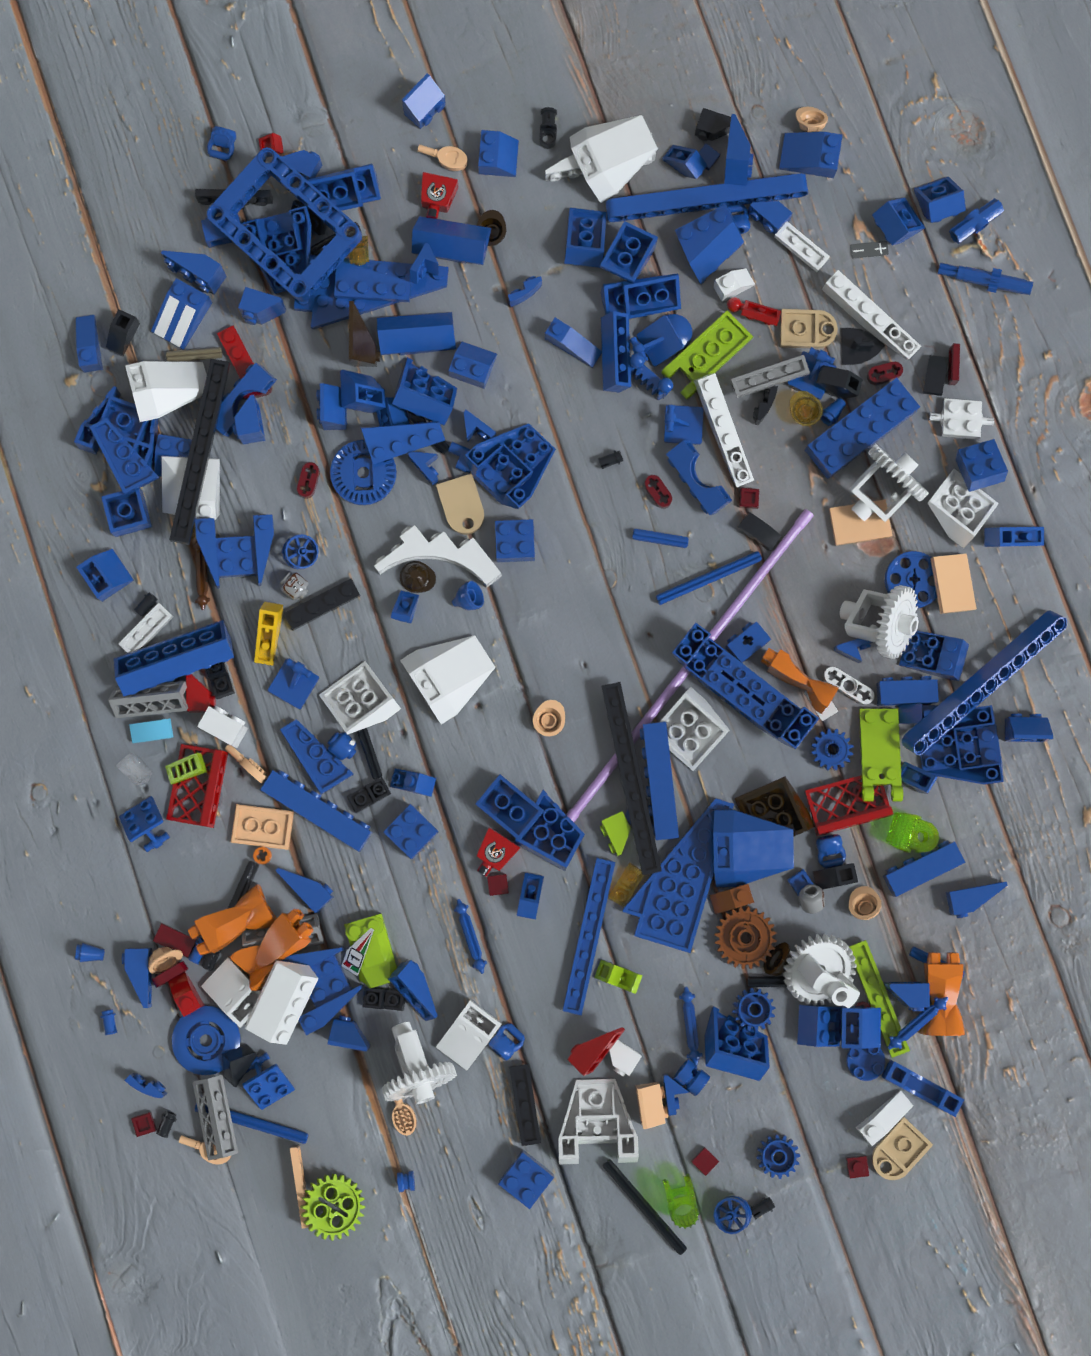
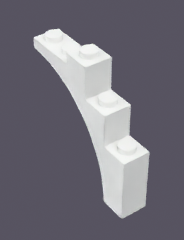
M415 525L412 528L408 526L401 532L400 539L403 542L402 545H395L389 555L381 556L376 560L377 564L374 565L377 572L381 575L388 569L408 561L420 559L446 561L472 573L486 588L502 576L501 572L474 538L470 540L468 538L460 543V548L458 549L445 532L441 534L439 532L430 538L431 542H428Z

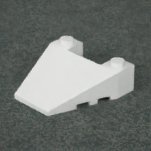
M616 1079L576 1080L558 1139L559 1164H579L578 1144L617 1143L618 1163L638 1162V1136L625 1107Z

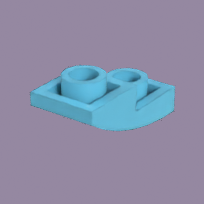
M170 718L129 724L132 743L173 738Z

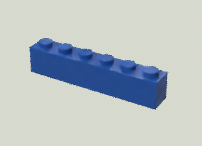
M666 722L643 724V728H640L641 740H645L642 755L643 759H647L648 766L644 767L645 778H649L650 786H646L647 798L651 797L652 805H648L650 817H653L654 824H652L653 834L656 840L679 838Z
M280 769L278 772L272 770L260 789L261 791L358 852H361L373 833L369 830V825L363 821H360V823L352 820L354 818L353 815L345 810L343 813L336 810L338 806L328 800L325 803L320 800L321 795L311 790L309 793L304 790V784L297 780L293 783L287 779L289 775Z

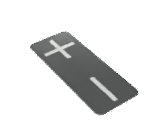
M887 241L851 244L850 246L853 259L889 254Z

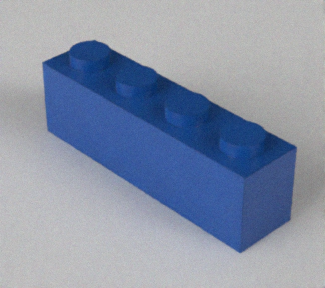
M612 311L601 317L603 391L620 393L631 387L629 314Z
M946 840L938 844V848L933 851L930 848L921 852V857L917 859L911 857L903 861L904 865L899 868L893 866L887 869V874L883 875V878L892 896L897 897L966 863L955 842L949 843Z

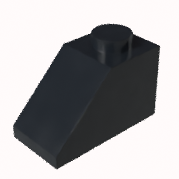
M703 108L696 126L695 136L704 141H713L728 134L731 117Z

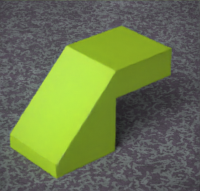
M600 960L594 978L636 994L642 975Z

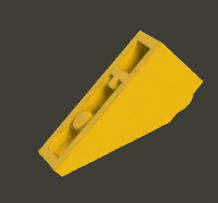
M264 602L259 610L254 663L274 665L282 621L283 605Z

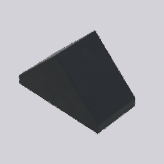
M248 1045L221 1054L225 1079L236 1088L258 1054Z

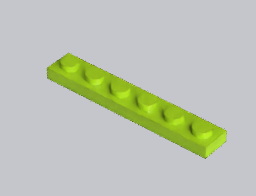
M866 940L849 946V948L853 951V955L856 958L854 962L857 967L855 969L871 1007H881V1034L886 1047H888L890 1044L889 1037L898 1036L901 1027ZM902 1041L901 1049L893 1048L889 1050L887 1048L891 1058L910 1051L906 1041Z

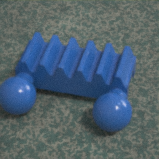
M634 353L630 357L631 375L635 374V380L641 378L640 385L646 383V390L652 388V395L658 393V400L664 399L673 389L672 380L669 378L660 379L644 365V356L641 353Z

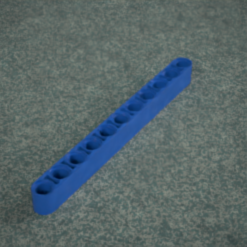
M800 173L747 180V185L724 183L613 198L607 200L605 204L608 221L620 222L717 209L725 204L727 206L747 205L752 202L799 198L808 195L806 174Z
M1051 610L1045 612L909 730L902 738V745L916 755L923 754L1061 634L1067 627L1066 617Z

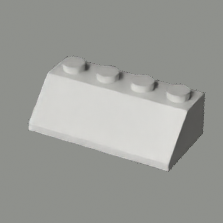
M276 960L247 1020L245 1029L270 1043L287 1045L318 981V977L309 965Z

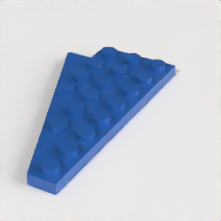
M310 255V261L314 260L317 256ZM351 258L343 260L350 264L410 282V268L413 265L410 263ZM438 266L439 275L426 272L424 278H420L418 284L411 282L410 299L446 288L449 267ZM335 269L307 301L300 302L295 299L294 310L312 312L311 329H317L349 319V301L355 303L360 314L399 302L335 298ZM304 287L298 288L296 293H302L304 291Z
M715 798L660 864L662 871L653 873L623 908L622 912L639 917L634 936L691 953L714 875V811L733 810V803Z

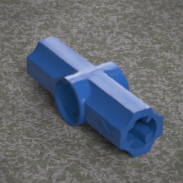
M994 198L980 209L973 210L963 221L950 229L949 233L952 240L959 244L973 233L977 234L983 230L990 221L1004 212L1002 203Z

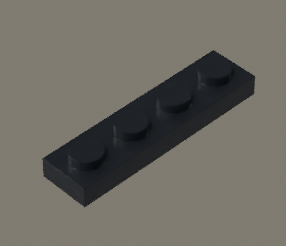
M195 189V197L198 203L211 205L226 189ZM258 190L244 206L249 204H257L259 206L273 204L271 191Z
M351 578L285 612L284 615L294 631L361 595Z
M529 1063L510 1066L521 1145L541 1143Z

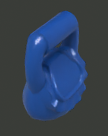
M213 127L211 138L207 144V151L210 157L225 161L229 160L234 153L236 132L223 127ZM213 145L224 147L225 149L228 148L229 153L213 150L211 148Z
M745 205L728 206L731 213L743 211V214L733 215V218L741 234L748 232L751 226L749 212Z
M827 835L817 839L818 862L823 868L826 869L844 864L846 853L842 846L840 835ZM839 853L841 855V858L823 861L824 856L828 857L829 855H837Z
M506 1023L498 1029L496 1036L490 1040L489 1047L503 1060H508L514 1052L523 1046L525 1037L512 1023ZM507 1029L520 1042L515 1044L514 1041H511L504 1034V1030Z

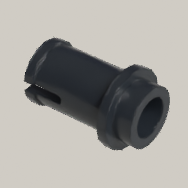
M614 450V453L598 458L601 468L604 469L617 463L619 465L623 458L620 450L617 452Z
M150 592L144 594L143 600L134 608L142 617L145 616L153 605L157 604L156 601L158 599Z
M165 1111L162 1114V1121L156 1132L157 1135L168 1138L173 1123L177 1121L175 1113Z
M764 1197L763 1201L750 1207L755 1220L769 1211L773 1212L775 1205L770 1197Z

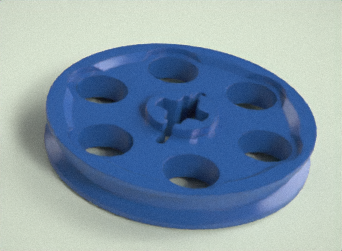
M917 551L905 552L897 556L889 564L885 573L887 592L891 593L890 590L894 589L895 586L911 587L912 590L914 588V594L917 595L915 599L918 600L916 604L918 608L932 603L937 598L935 586H930L927 581L929 576H933L930 560L932 557ZM902 558H906L909 561L908 568L901 567L900 560ZM921 559L927 561V569H921L919 567V561ZM891 574L899 576L900 581L898 584L891 582ZM913 576L915 579H918V582L914 585L912 581H909ZM919 592L926 593V602H921L918 599Z

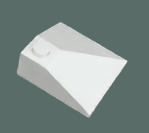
M162 456V513L175 515L188 457ZM209 458L196 519L214 518L216 520L220 515V459Z
M955 469L951 471L928 501V505L948 537L963 549L975 537L999 504L981 489L969 492L962 475Z
M366 661L319 694L347 735L383 722L401 709Z
M692 687L684 693L660 721L667 724L669 750L692 771L697 768L730 731L709 703Z

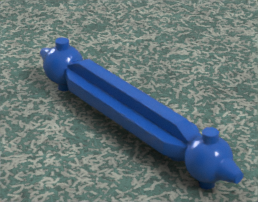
M457 899L454 912L460 914L459 921L471 957L475 960L472 967L483 974L487 961L481 959L482 952L470 916L466 913L469 906L462 903L460 899Z
M684 987V992L679 996V999L684 1001L683 1013L687 1045L690 1049L687 1058H690L694 1064L698 1065V1060L700 1057H703V1054L698 1051L699 1039L695 1008L691 1002L695 998V994H692L688 987Z
M947 996L944 998L935 997L934 1005L927 1007L899 1031L898 1036L889 1037L890 1044L887 1048L889 1050L893 1048L901 1049L902 1041L912 1037L934 1018L939 1010L943 1009L945 1011L947 1009L946 1002L949 998Z

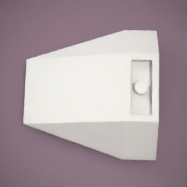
M642 115L585 127L570 136L572 152L586 182L601 203L617 194L658 150Z
M141 361L125 365L140 422L160 418L198 399L203 394L207 377L203 362Z
M475 635L418 649L400 660L441 725L461 711L496 668Z

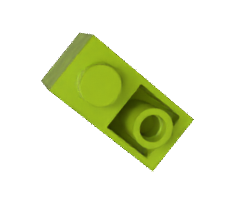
M623 811L602 820V825L599 826L603 836H608L611 842L608 843L611 853H616L617 856L622 855L631 829Z

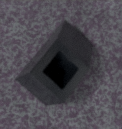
M118 309L109 328L106 349L124 356L140 325L135 316Z
M823 365L820 368L816 383L839 398L848 399L859 395L863 379L849 370Z
M854 863L813 871L815 884L822 888V890L858 882Z

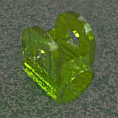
M899 812L894 813L886 838L887 843L909 854L911 851L916 853L929 852L937 846L939 833L932 823L922 820V816ZM919 832L923 834L922 842L918 839Z
M689 1173L683 1176L685 1186L671 1189L668 1180L662 1179L671 1221L674 1222V1225H678L679 1228L684 1227V1229L686 1227L691 1228L699 1220L698 1206ZM682 1205L692 1206L690 1212L686 1215L675 1214L676 1209Z

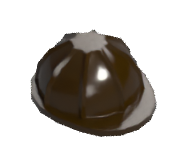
M486 211L482 214L476 225L491 228L488 246H495L505 238L507 232L506 223L499 211Z
M412 561L402 568L400 582L407 591L422 593L430 591L434 587L436 575L426 564L420 561Z
M786 942L778 944L774 947L775 950L769 952L772 956H767L766 963L764 962L766 974L777 976L786 972L783 967L788 965L786 959L791 958L789 953L790 945Z

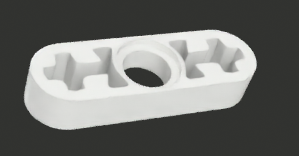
M829 667L824 671L823 679L825 682L839 687L838 691L859 704L867 705L874 700V692L871 688L840 669ZM834 671L836 673L835 677L838 679L842 676L844 677L839 686L836 685L839 682L838 680H829L828 672L832 673ZM845 681L853 683L854 688L852 691L844 689L843 684ZM859 686L861 688L858 691H860L861 693H865L867 691V696L869 697V699H865L863 701L862 695L857 693L856 696H854L853 693L856 692Z

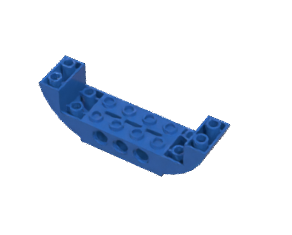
M695 623L672 652L677 661L702 685L757 728L781 743L796 749L820 718L806 707L799 708L709 638L711 634Z

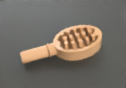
M420 144L418 146V152L438 158L440 165L445 169L460 171L467 166V156L459 148L446 146L437 150Z
M226 746L225 750L261 784L266 781L268 777L265 774L267 772L255 763L254 760L251 758L248 760L233 746Z
M402 1099L395 1100L396 1106L392 1112L394 1127L402 1135H411L417 1123L415 1112Z
M183 1135L179 1139V1143L195 1148V1150L198 1149L202 1158L209 1163L224 1164L232 1157L231 1155L225 1158L208 1160L205 1142H200ZM213 1144V1150L215 1155L217 1154L216 1146Z

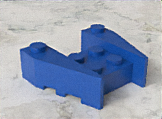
M114 386L105 396L103 402L92 411L91 416L81 424L74 443L79 449L97 455L99 445L90 426L107 418L152 468L155 461L158 418L140 422L136 405L119 399L121 393Z
M272 514L253 515L254 536L216 538L214 518L195 519L196 540L217 589L220 588L219 578L257 576L258 586H261L274 537Z
M344 947L294 954L281 960L309 965L318 977V981L310 995L316 1008L299 1018V1022L306 1035L327 1025L363 988V985L352 989L335 955L345 950Z

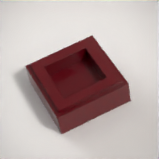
M740 488L739 508L758 509L760 489Z
M507 874L487 877L490 896L509 893Z
M152 1112L131 1118L136 1137L157 1131Z
M704 1147L691 1162L706 1176L719 1163V1160Z

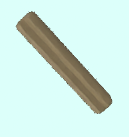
M220 347L166 352L167 361L175 362L222 358V349Z

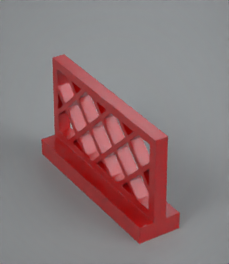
M181 744L178 760L185 758L186 749L192 750L194 754L198 753L197 751H202V756L207 752L213 753L211 762L205 765L208 774L206 782L202 784L198 777L194 776L181 781V784L179 782L173 784L166 820L214 828L228 752ZM195 779L199 787L191 792L186 784ZM184 786L188 795L180 800L177 792L178 789ZM202 789L205 796L198 803L193 795ZM191 797L195 806L187 811L183 802ZM180 805L184 814L179 818L173 817L174 809ZM197 808L201 813L200 821H194L190 816V813Z
M861 775L805 790L804 792L815 825L816 836L892 816L894 813L889 805L884 785H877L874 790V795L876 793L883 797V802L885 803V805L879 807L870 803L871 801H863L859 797L862 790V782L858 780H862ZM855 782L861 785L857 795L847 790L849 783ZM833 787L842 790L838 800L828 795ZM818 792L824 795L819 805L812 801L811 793ZM844 792L855 797L850 806L840 801ZM826 797L836 802L832 811L821 806ZM857 798L867 803L863 811L858 812L852 808ZM838 804L848 809L845 816L840 817L833 813ZM819 809L830 814L826 821L820 823L816 816Z

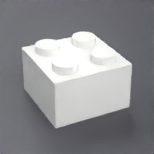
M217 706L214 709L208 707L197 727L238 748L248 730L244 726L246 722L234 715L231 718L227 717L229 713Z

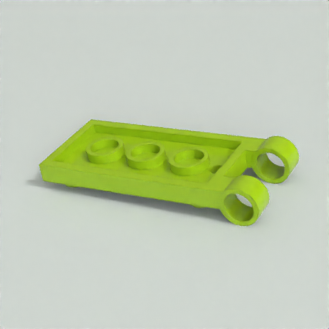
M727 310L661 371V374L665 378L670 379L680 369L691 380L680 392L688 400L697 391L693 380L716 373L753 339V336ZM689 368H693L694 371L690 372Z
M859 709L862 800L874 801L873 785H891L892 802H902L903 787L898 709ZM879 775H884V779H880Z

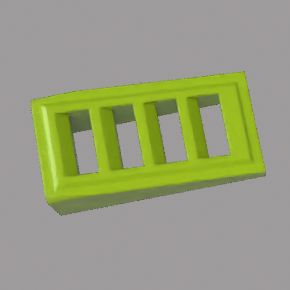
M201 753L189 755L165 766L171 785L207 772ZM192 761L195 762V765H196V769H195V770H194V768H193ZM187 763H188L190 772H187V768H186V765H185V764H187ZM179 766H182L183 775L180 773ZM173 768H175L176 773H177V777H176V778H174V776H173V772H172V769H173Z

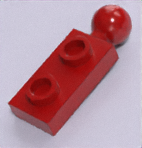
M732 297L727 302V308L731 312H738L740 310L742 311L741 315L748 319L759 320L767 325L777 326L781 310L745 300L743 304L737 297Z

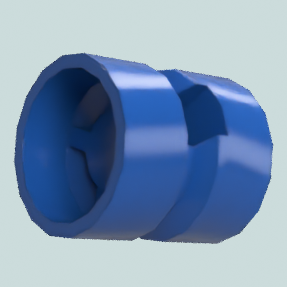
M687 1059L678 1069L673 1079L681 1086L686 1085V1090L696 1096L707 1084L710 1076L702 1069L697 1070V1065Z

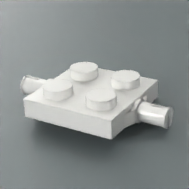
M944 398L941 414L929 413V421H940L942 437L979 440L982 425H994V418L983 417L982 401Z

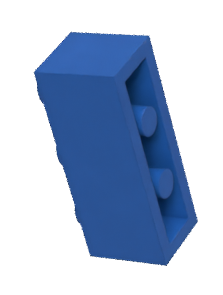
M922 676L920 680H913L912 677H901L899 681H893L892 677L882 678V681L876 683L878 706L936 704L939 702L938 680L932 679L931 676Z

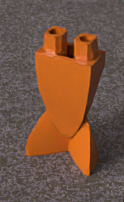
M768 648L760 661L769 667L767 672L787 684L807 690L813 708L820 714L829 706L839 687L833 684L813 680L792 662L789 654L781 649L777 653Z
M257 884L241 897L235 907L195 920V925L188 929V933L192 939L202 936L204 942L198 944L196 948L200 955H205L210 952L216 953L233 942L246 929L270 928L277 917L267 904L261 886Z
M293 909L288 914L282 913L266 932L261 945L240 949L230 956V959L250 975L249 985L251 991H261L276 960L281 961L296 951L305 948L311 942L309 936L314 929L308 922H303L300 925L299 921L304 917L301 910Z
M928 952L927 963H924L925 982L929 983L930 1005H934L935 997L944 998L947 996L949 999L946 1002L947 1009L945 1011L943 1009L939 1010L937 1015L919 1030V1033L930 1036L965 1035L962 1016L956 1004L963 977V964L960 963L959 953L947 952V963H940L939 952Z

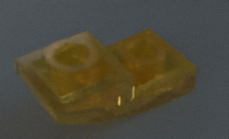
M362 236L360 243L349 253L350 264L364 265L366 262H369L368 236Z
M629 862L608 898L624 908L644 875L642 876L641 869Z

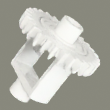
M877 444L868 452L875 462L849 488L859 498L858 502L851 509L864 521L875 512L886 522L911 495L918 501H922L929 494L910 475L917 468L918 464L907 453L904 452L895 461ZM880 466L881 468H887L886 473L889 471L893 473L891 477H898L897 483H904L902 487L907 488L901 495L897 492L891 495L894 502L885 512L859 489Z
M902 585L895 586L894 589L890 590L891 593L888 594L863 589L857 603L845 600L840 608V618L847 620L845 630L848 636L875 642L878 645L876 648L879 654L883 657L895 659L902 655V651L906 650V645H909V638H912L918 628L919 621L918 617H916L917 613H915L918 609V606H916L918 600L915 599L917 596L914 594L915 590ZM871 605L884 609V613H878L882 617V620L876 621L881 624L879 628L873 624L870 627L861 625Z
M816 934L815 940L809 936L808 943L801 940L802 947L795 945L797 951L789 952L792 958H787L788 965L783 967L786 970L783 976L786 978L784 982L787 985V989L800 1002L804 1001L807 1005L810 1004V1001L814 1006L817 1005V1001L824 1005V1000L826 999L829 1003L833 1001L835 1005H843L850 1008L860 995L859 990L852 983L854 979L850 976L856 975V971L853 968L857 967L854 962L856 958L853 955V951L839 937L836 939L834 935L828 937L827 934H823L821 939L819 934Z
M404 1022L392 1027L395 1039L394 1048L404 1078L401 1079L400 1076H397V1082L392 1079L391 1082L384 1084L382 1092L385 1101L404 1100L414 1096L416 1104H422L434 1099L433 1090L436 1087H441L442 1084L448 1083V1081H452L457 1076L454 1065L450 1062H444L443 1064L439 1062L438 1066L434 1063L433 1068L430 1069L417 1031L412 1030L410 1022Z

